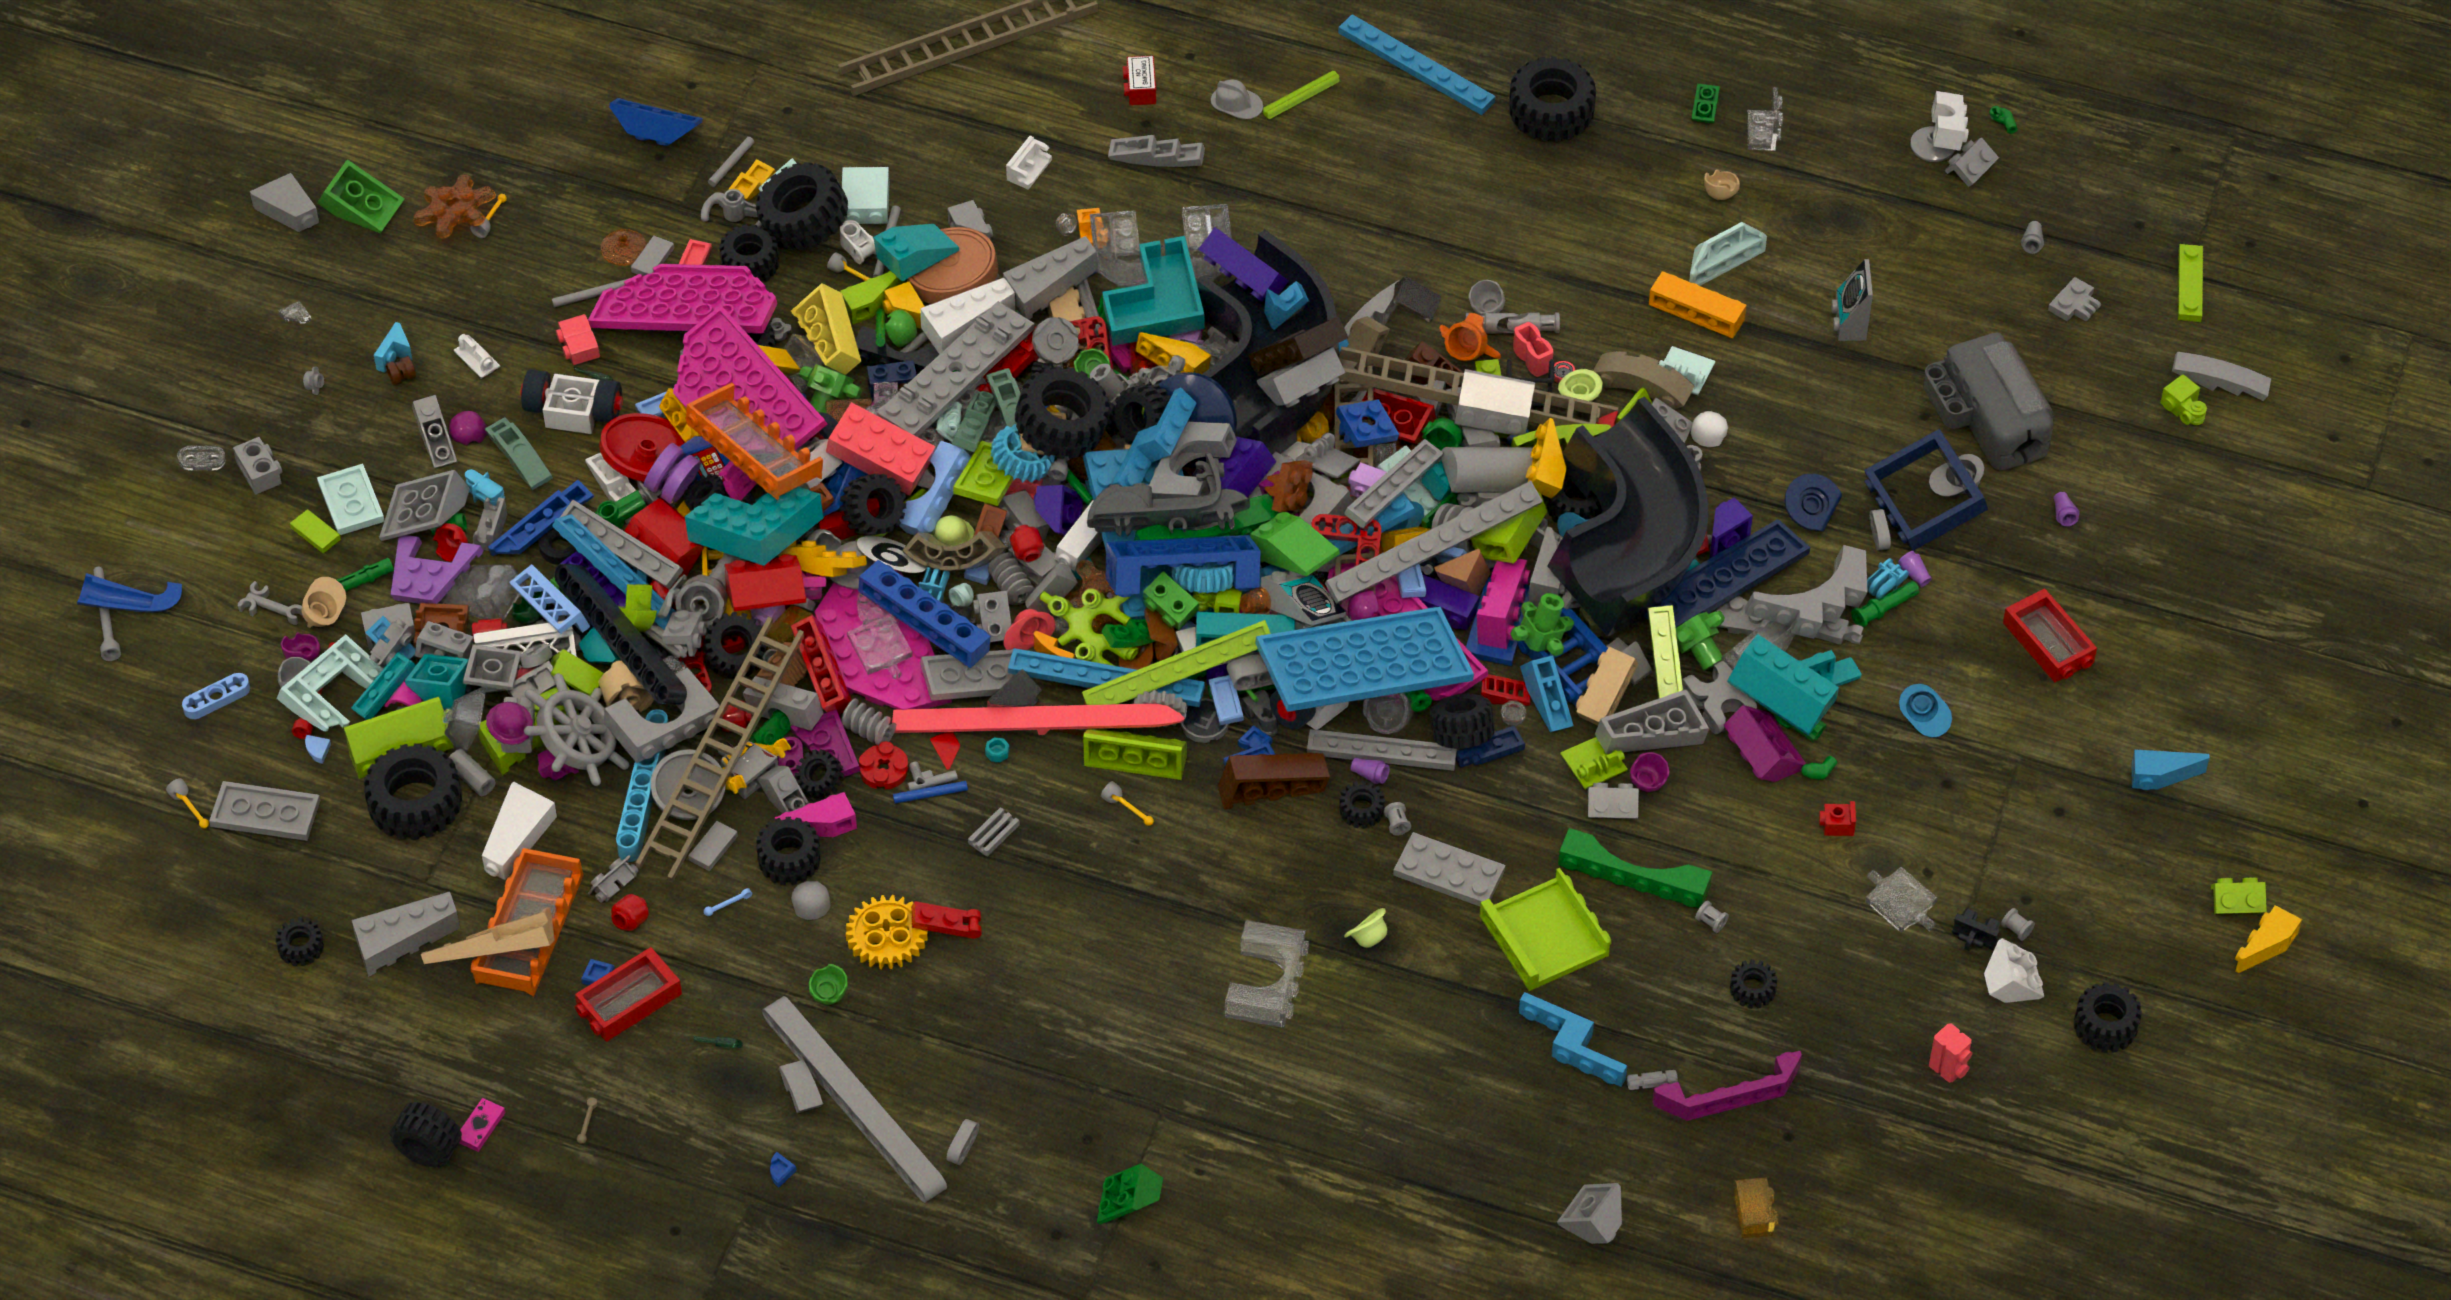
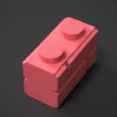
M1952 1023L1947 1024L1934 1036L1929 1067L1936 1073H1941L1940 1076L1949 1083L1957 1078L1961 1079L1970 1068L1967 1062L1972 1056L1970 1051L1972 1039L1964 1033H1960V1030Z

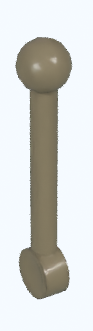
M593 1097L587 1100L588 1110L581 1134L577 1136V1142L580 1144H584L587 1141L585 1135L593 1109L597 1107V1099Z

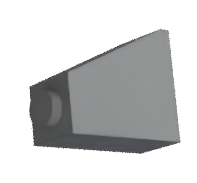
M291 173L250 191L255 210L298 232L319 223L315 205Z

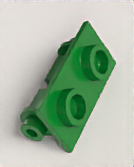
M775 710L772 717L754 734L752 733L749 741L752 743L774 745L777 740L781 739L791 730L790 726L792 725H790L785 713L781 710Z

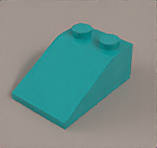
M935 224L891 227L873 237L877 259L901 281L960 251L959 246Z

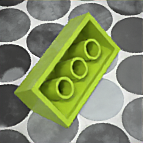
M439 697L344 727L350 758L359 779L368 774L367 770L370 765L376 764L375 760L381 754L385 756L387 750L392 748L394 750L399 749L400 745L414 746V743L422 744V747L429 745L435 747L437 752L439 750L445 752L453 748L451 732Z
M1102 728L1088 729L1084 733V766L1182 780L1187 758V742L1157 738L1151 735H1136L1129 732L1108 731Z

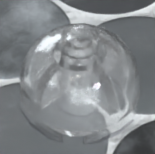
M1407 692L1367 698L1363 703V714L1370 723L1368 725L1371 729L1382 734H1392L1403 730L1410 723L1413 717V710Z

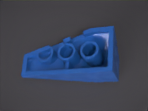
M842 461L843 463L836 468V473L825 478L827 483L824 486L833 496L834 501L823 512V516L838 510L843 505L840 497L845 495L843 490L849 486L848 483L869 474Z

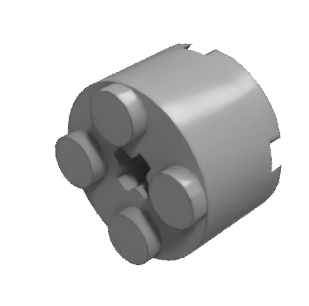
M699 574L687 580L681 587L676 597V610L701 612L702 620L706 622L708 628L716 618H721L727 605L728 595L718 580ZM703 599L705 603L699 605L698 600Z

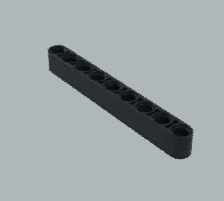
M559 564L554 572L556 583L654 700L659 704H683L687 697L685 685L583 565Z

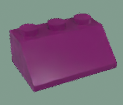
M1742 705L1724 724V727L1729 732L1727 734L1729 739L1738 745L1741 750V756L1750 762L1754 768L1753 773L1760 780L1779 781L1800 772L1803 765L1806 764L1770 712Z

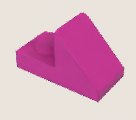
M802 571L806 598L810 600L821 599L822 587H826V577Z

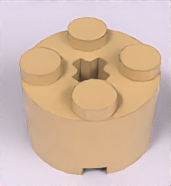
M622 661L614 662L611 665V669L606 671L598 681L607 707L626 698L635 710L639 709L642 712L654 701V698Z

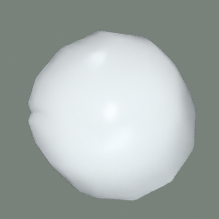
M1712 411L1700 413L1693 421L1691 436L1699 445L1706 447L1719 446L1727 435V421L1719 413Z

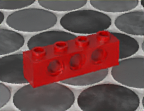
M811 615L791 625L795 637L799 630L804 631V638L799 645V649L823 710L828 713L837 709L838 714H841L852 700L823 625Z

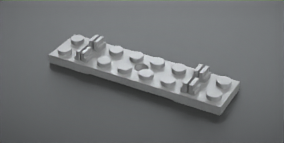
M997 301L917 376L900 388V391L876 412L877 416L918 437L995 364L1034 330V323Z

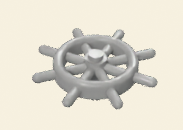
M557 673L554 675V682L558 692L549 699H544L532 689L526 690V698L540 707L537 715V726L525 727L524 733L528 736L540 735L546 748L556 757L551 767L554 772H559L563 764L587 770L591 783L594 786H598L601 783V778L597 767L602 765L607 759L623 770L628 769L629 762L614 751L617 739L604 724L605 708L598 702L602 696L601 688H595L590 696L579 691L568 690L562 674ZM563 705L566 714H564L556 707ZM575 708L582 711L580 715H577ZM552 717L562 725H554ZM592 734H600L601 741ZM588 744L592 746L594 749H596L599 753L591 754ZM578 745L580 752L573 749V746Z

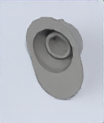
M1238 80L1219 81L1217 90L1211 96V104L1215 109L1240 119L1255 118L1263 109V102L1260 97L1246 90L1243 83Z
M1973 454L1959 456L1958 458L1978 487L1984 475L1985 467L1983 461ZM1947 463L1936 468L1930 475L1929 484L1936 494L1953 496L1959 493H1966Z

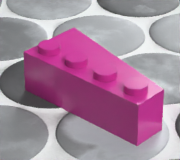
M1517 559L1514 564L1496 561L1491 582H1488L1486 596H1483L1481 601L1482 609H1478L1477 612L1478 644L1507 649L1509 640H1513L1511 631L1515 627L1513 626L1514 621H1519V603H1524L1526 589H1524V585H1529L1531 570H1527V560Z

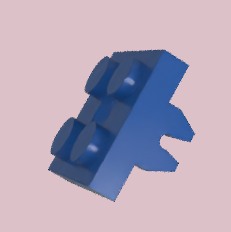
M1379 399L1337 407L1335 413L1341 422L1339 434L1340 436L1345 435L1344 443L1353 442L1357 448L1397 441L1399 433ZM1370 417L1374 420L1375 424L1370 426L1368 423L1363 422L1362 418Z

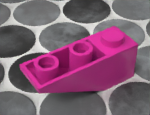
M844 792L831 795L824 800L809 803L802 808L785 812L775 817V819L780 818L781 820L786 819V817H791L793 820L796 817L801 818L802 823L807 821L811 827L815 828L819 837H836L857 829L856 814Z

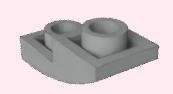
M804 1060L779 1067L786 1091H790L797 1113L823 1105L816 1083Z

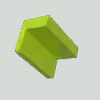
M564 649L553 656L550 662L553 666L552 676L557 673L562 674L566 684L589 696L595 688L599 687L598 681L604 674Z

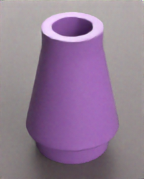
M2059 492L2055 494L2054 502L2057 521L2063 526L2074 525L2079 519L2078 508L2069 499L2067 493Z
M1914 551L1906 553L1898 561L1903 571L1907 570L1909 572L1908 576L1918 583L1920 587L1926 586L1932 580L1920 555L1915 554Z
M1357 757L1352 761L1351 771L1374 784H1383L1388 778L1390 768L1384 761L1360 759Z

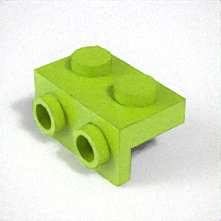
M2233 878L2217 879V883L2211 884V890L2214 893V914L2267 912L2265 882H2258V878H2242L2243 883H2233Z

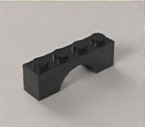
M863 326L855 339L861 358L859 364L875 366L914 361L916 375H918L940 355L935 347L929 344L918 351L909 353L893 350L886 342L884 346L879 347L876 345V330Z

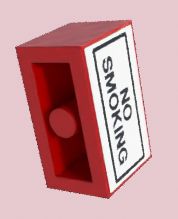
M1154 56L1127 57V66H1123V80H1128V83H1124V96H1129V105L1156 104Z

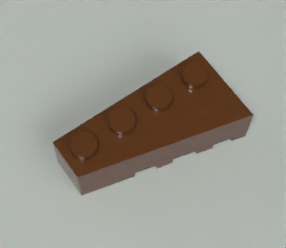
M1323 753L1229 756L1218 784V790L1223 808L1226 810L1233 808L1232 804L1241 802L1248 806L1255 804L1254 800L1269 798V801H1276L1286 794L1297 797L1324 792L1330 775Z

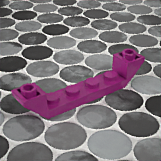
M1796 1051L1792 1053L1785 1052L1777 1056L1774 1066L1775 1076L1768 1075L1752 1082L1744 1081L1736 1086L1729 1088L1721 1087L1705 1094H1694L1686 1099L1679 1082L1672 1084L1664 1083L1654 1088L1652 1102L1655 1107L1689 1121L1785 1096L1800 1069L1802 1054L1801 1051Z

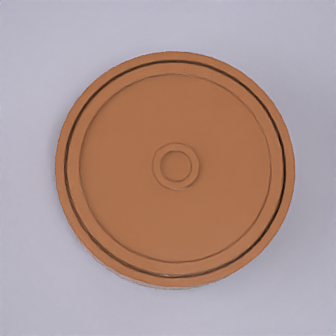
M965 227L940 229L959 246L960 251L907 279V282L910 281L920 300L934 304L995 281L998 274V260L995 248L991 240L977 230Z

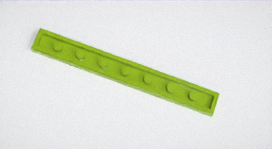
M1263 620L1085 690L1082 694L1087 705L1121 704L1136 698L1138 694L1144 695L1145 691L1151 692L1258 650L1255 644L1256 636L1271 633L1266 620Z

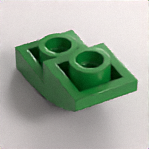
M1697 83L1691 121L1714 123L1720 86Z
M1129 619L1126 626L1105 624L1102 629V633L1111 648L1136 647L1156 641L1150 638L1145 619Z

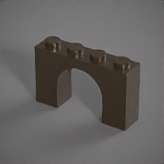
M1338 316L1306 331L1303 329L1249 354L1251 366L1257 375L1260 376L1315 355L1348 339V335Z

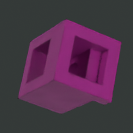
M548 749L538 754V771L543 778L550 777L555 781L570 772L574 774L579 772V769L563 764L559 772H554L551 767L556 757Z

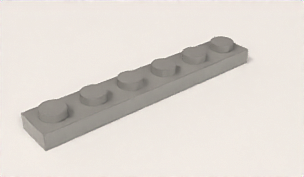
M1424 439L1348 506L1344 514L1364 528L1433 467L1444 453Z
M575 500L571 501L560 516L572 514L618 558L668 589L672 587L683 572L679 565Z
M1310 729L1307 753H1323L1324 757L1351 760L1357 757L1360 759L1380 760L1387 764L1451 771L1455 769L1457 749L1440 746L1438 743L1314 729Z

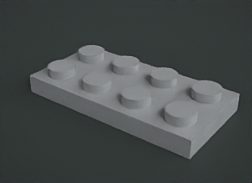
M1013 649L989 651L972 668H969L950 654L923 656L920 661L931 701L1026 693L1027 685L1024 676L1008 674V665Z
M223 781L209 823L210 827L307 841L321 800L317 794Z
M1413 832L1394 868L1393 875L1480 906L1482 901L1491 900L1505 872L1506 865Z

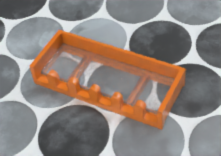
M732 382L687 404L685 417L687 425L699 433L705 441L712 444L721 454L725 455L736 467H739L750 479L758 483L765 492L771 494L776 500L779 499V496L816 477L822 479L823 459L818 457L810 461V450L807 447L799 450L798 454L795 451V438L793 435L790 434L782 440L779 438L780 426L777 422L769 424L768 428L764 425L765 415L762 409L754 411L753 415L749 413V399L746 396L738 399L737 403L734 400L735 385Z
M526 848L522 849L520 856L515 858L513 873L505 882V892L503 897H499L497 901V911L495 916L490 918L488 929L518 920L525 915L530 916L540 913L542 909L549 907L552 914L554 941L550 946L477 956L471 963V973L474 975L476 984L484 983L524 991L534 997L584 876L580 859Z

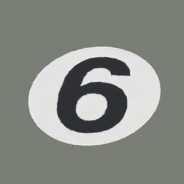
M864 536L857 540V546L863 554L875 562L880 560L884 564L890 565L894 570L919 573L925 571L928 567L910 558L902 551L906 545L878 536Z

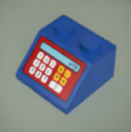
M694 436L680 446L684 451L683 458L691 454L701 461L700 469L694 480H701L700 476L703 475L707 477V474L712 476L716 474L723 482L725 481L723 476H719V472L730 460L712 444L705 441L703 437Z

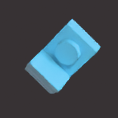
M395 322L374 354L378 371L385 373V364L391 361L395 362L396 356L400 358L409 356L412 361L410 345L401 324Z

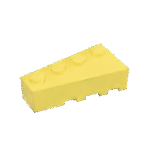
M821 283L794 307L791 312L793 316L798 318L801 328L807 332L806 336L809 341L814 343L815 350L824 364L846 375L861 362L860 354L842 293Z

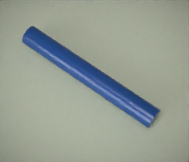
M961 781L893 794L894 804L967 791V782Z

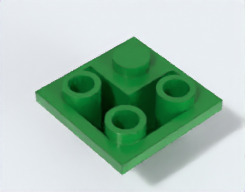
M1142 1163L1106 1177L1098 1208L1097 1223L1101 1225L1160 1199L1163 1177Z

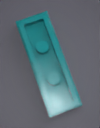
M397 652L351 709L365 720L373 718L416 665L400 652Z

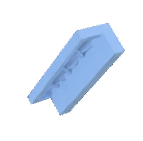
M532 564L509 582L560 634L573 624L582 633L590 627L581 611ZM529 578L531 580L530 586H519L526 579ZM534 592H543L542 598H533ZM553 603L555 605L554 610H545L546 604ZM565 615L567 619L558 624L559 616Z

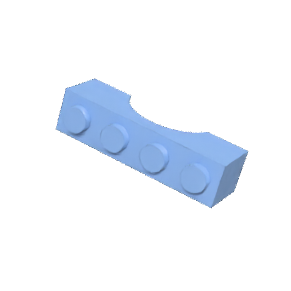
M940 441L930 459L936 471L932 487L922 497L906 501V509L902 511L905 513L903 519H899L901 522L899 526L906 533L912 535L917 533L931 534L935 529L937 521L953 496V486L971 458L963 448Z

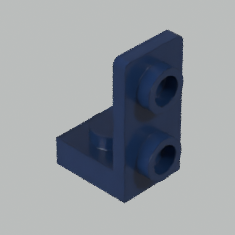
M914 361L868 366L867 375L871 402L881 397L880 392L884 391L885 385L907 383L917 376Z

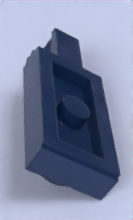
M1511 726L1496 731L1493 737L1485 743L1457 751L1456 761L1460 767L1468 766L1472 763L1474 765L1483 764L1525 750V743L1516 727Z

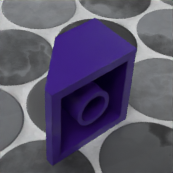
M1064 485L1037 486L1036 494L1034 495L1035 510L1055 533L1065 537L1082 515L1083 499L1076 491Z
M1735 497L1727 502L1720 503L1715 509L1710 558L1751 534L1753 515Z

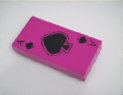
M482 1098L461 1128L462 1136L459 1143L479 1152L506 1113L505 1108Z

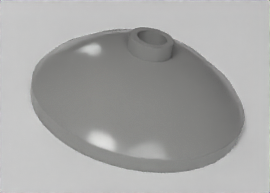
M688 749L673 752L664 757L655 767L651 777V793L655 803L662 811H664L696 750ZM706 753L702 754L701 760L721 768L713 757ZM696 766L689 780L714 790L720 776ZM726 784L723 787L718 799L716 800L711 812L714 811L721 803L725 794ZM685 787L678 801L703 811L709 797L694 790L691 794H686L684 791L689 788ZM673 808L670 814L671 817L682 820L698 819L676 808Z

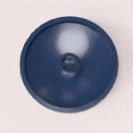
M1185 372L1170 376L1158 384L1160 389L1164 388L1168 391V396H1172L1175 389L1182 388L1197 403L1188 422L1228 423L1231 425L1234 434H1236L1237 416L1234 404L1225 389L1215 380L1199 373ZM1144 409V421L1147 423V414ZM1206 457L1196 458L1183 467L1196 468V462H1206Z

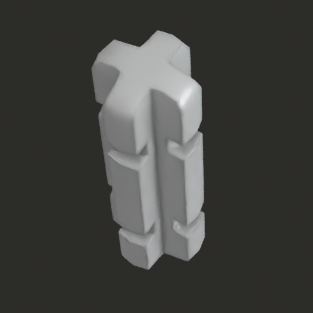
M1666 1070L1665 1073H1662V1071L1641 1073V1076H1638V1074L1627 1076L1629 1090L1639 1089V1086H1642L1644 1089L1658 1087L1664 1083L1672 1084L1678 1082L1676 1070Z

